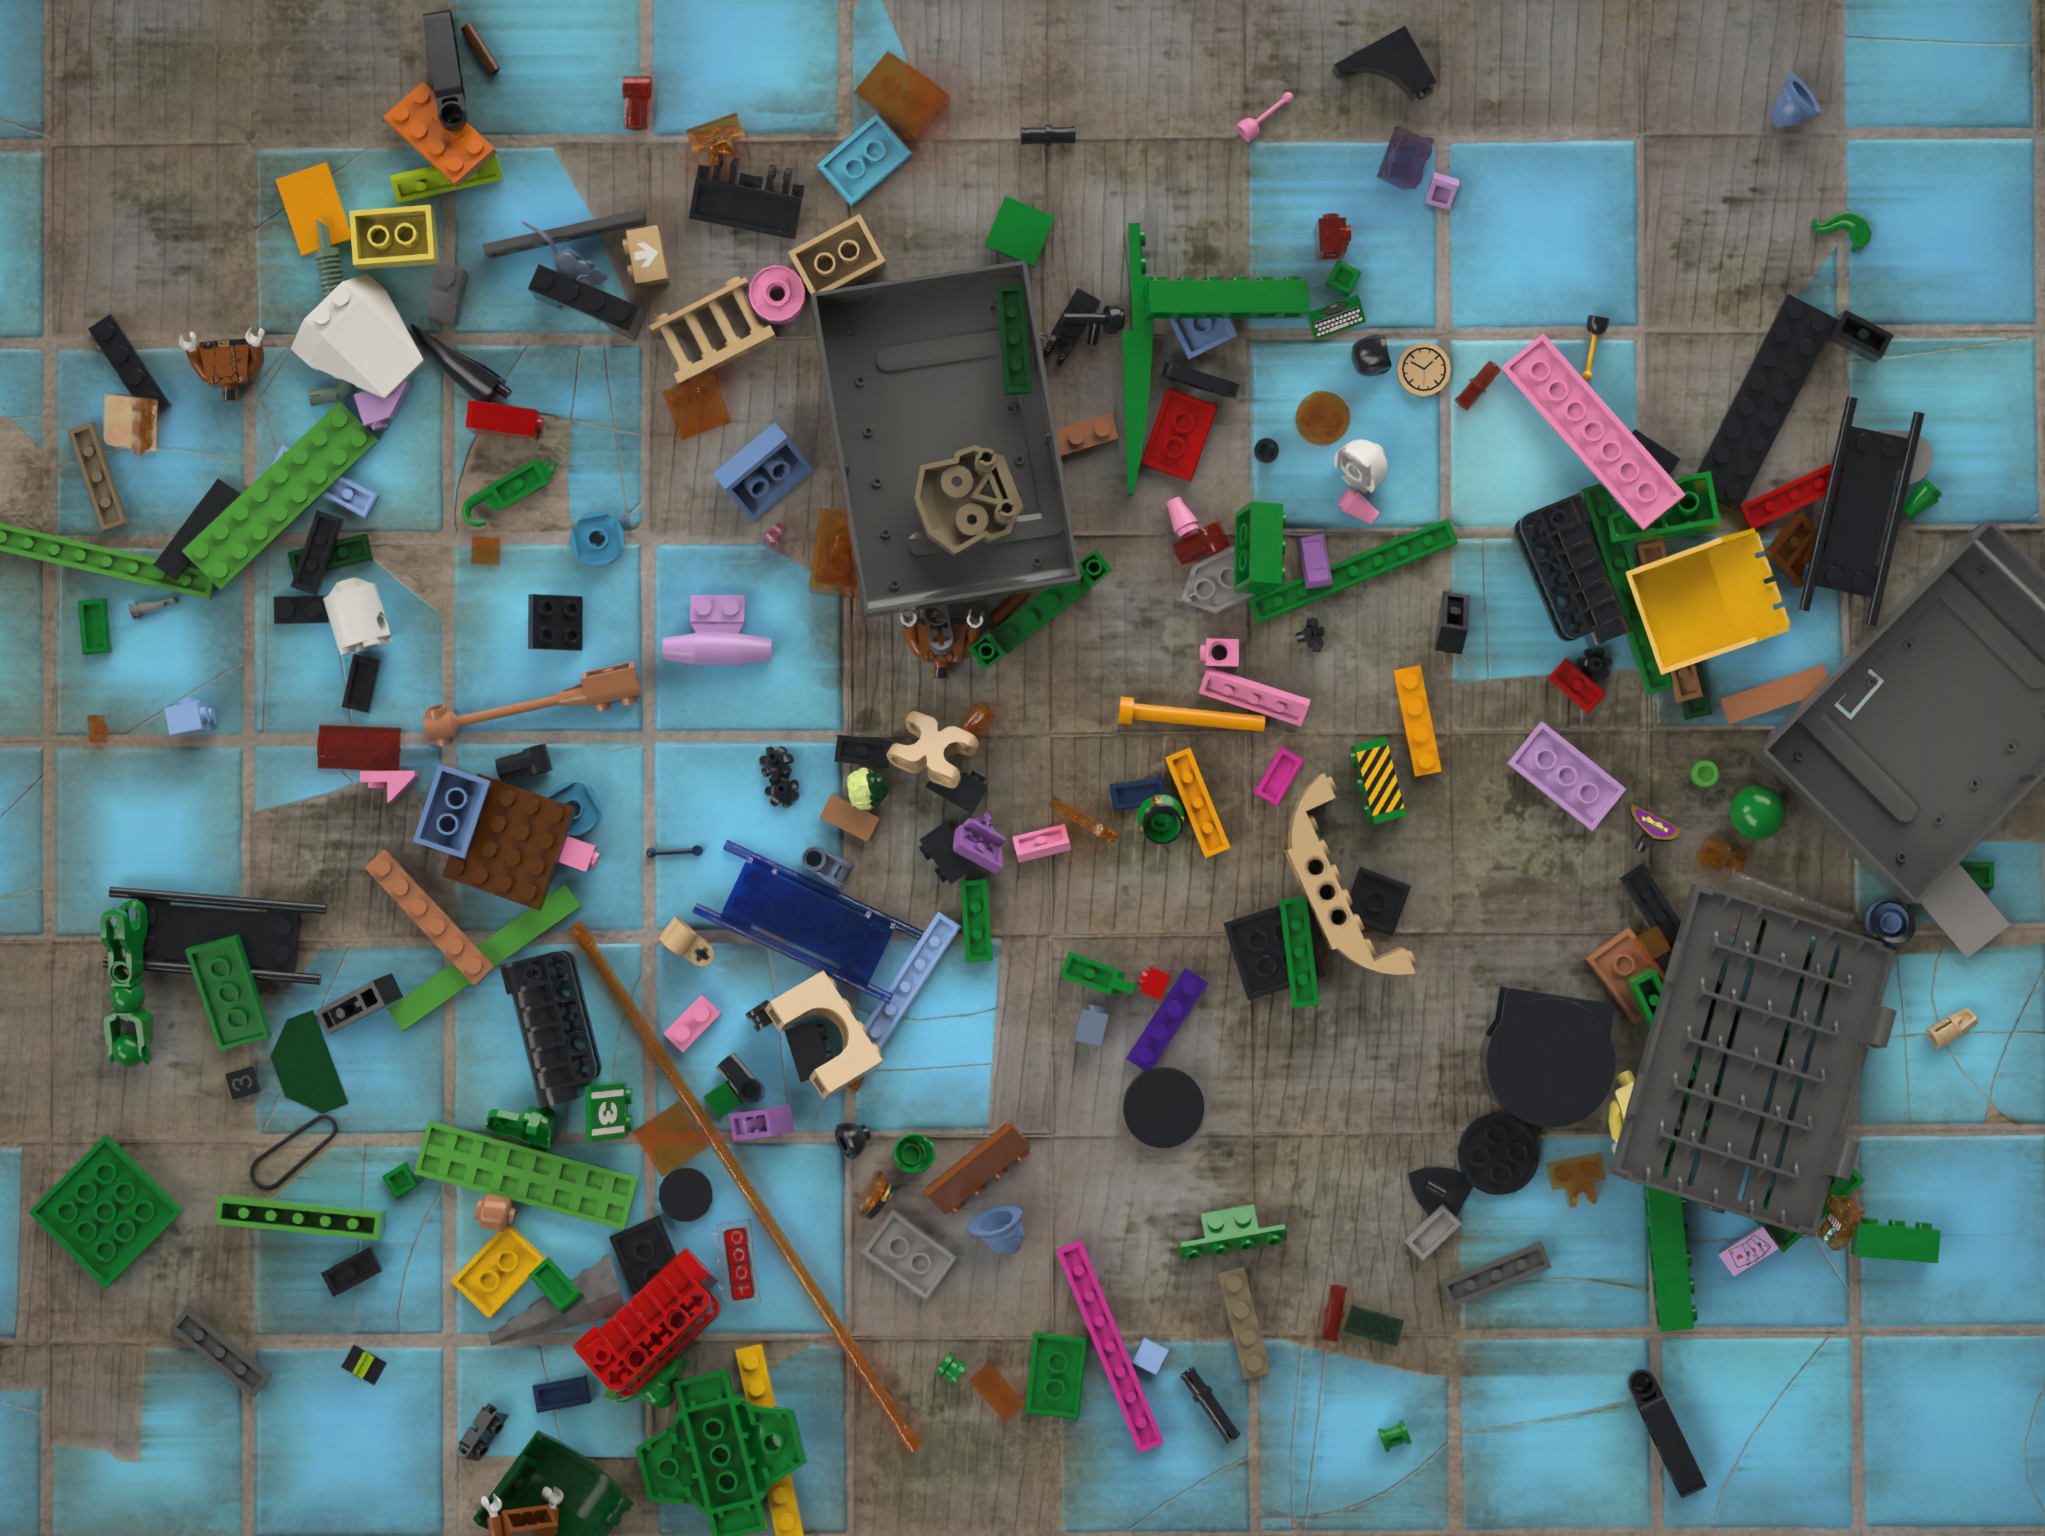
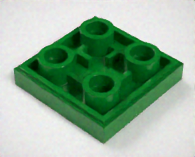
M1005 196L984 247L1014 260L1025 261L1028 266L1034 268L1055 216Z

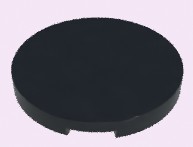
M1156 1067L1143 1071L1131 1081L1123 1097V1115L1129 1130L1139 1141L1155 1148H1171L1186 1142L1198 1130L1204 1116V1099L1199 1086L1187 1073L1174 1067Z
M1492 1113L1477 1118L1467 1126L1458 1143L1457 1159L1463 1176L1472 1186L1487 1194L1505 1195L1522 1189L1533 1178L1539 1164V1148L1533 1131L1522 1120L1504 1113Z

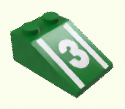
M594 1082L585 1087L586 1142L626 1138L628 1131H632L633 1118L632 1115H628V1104H632V1088H627V1082Z

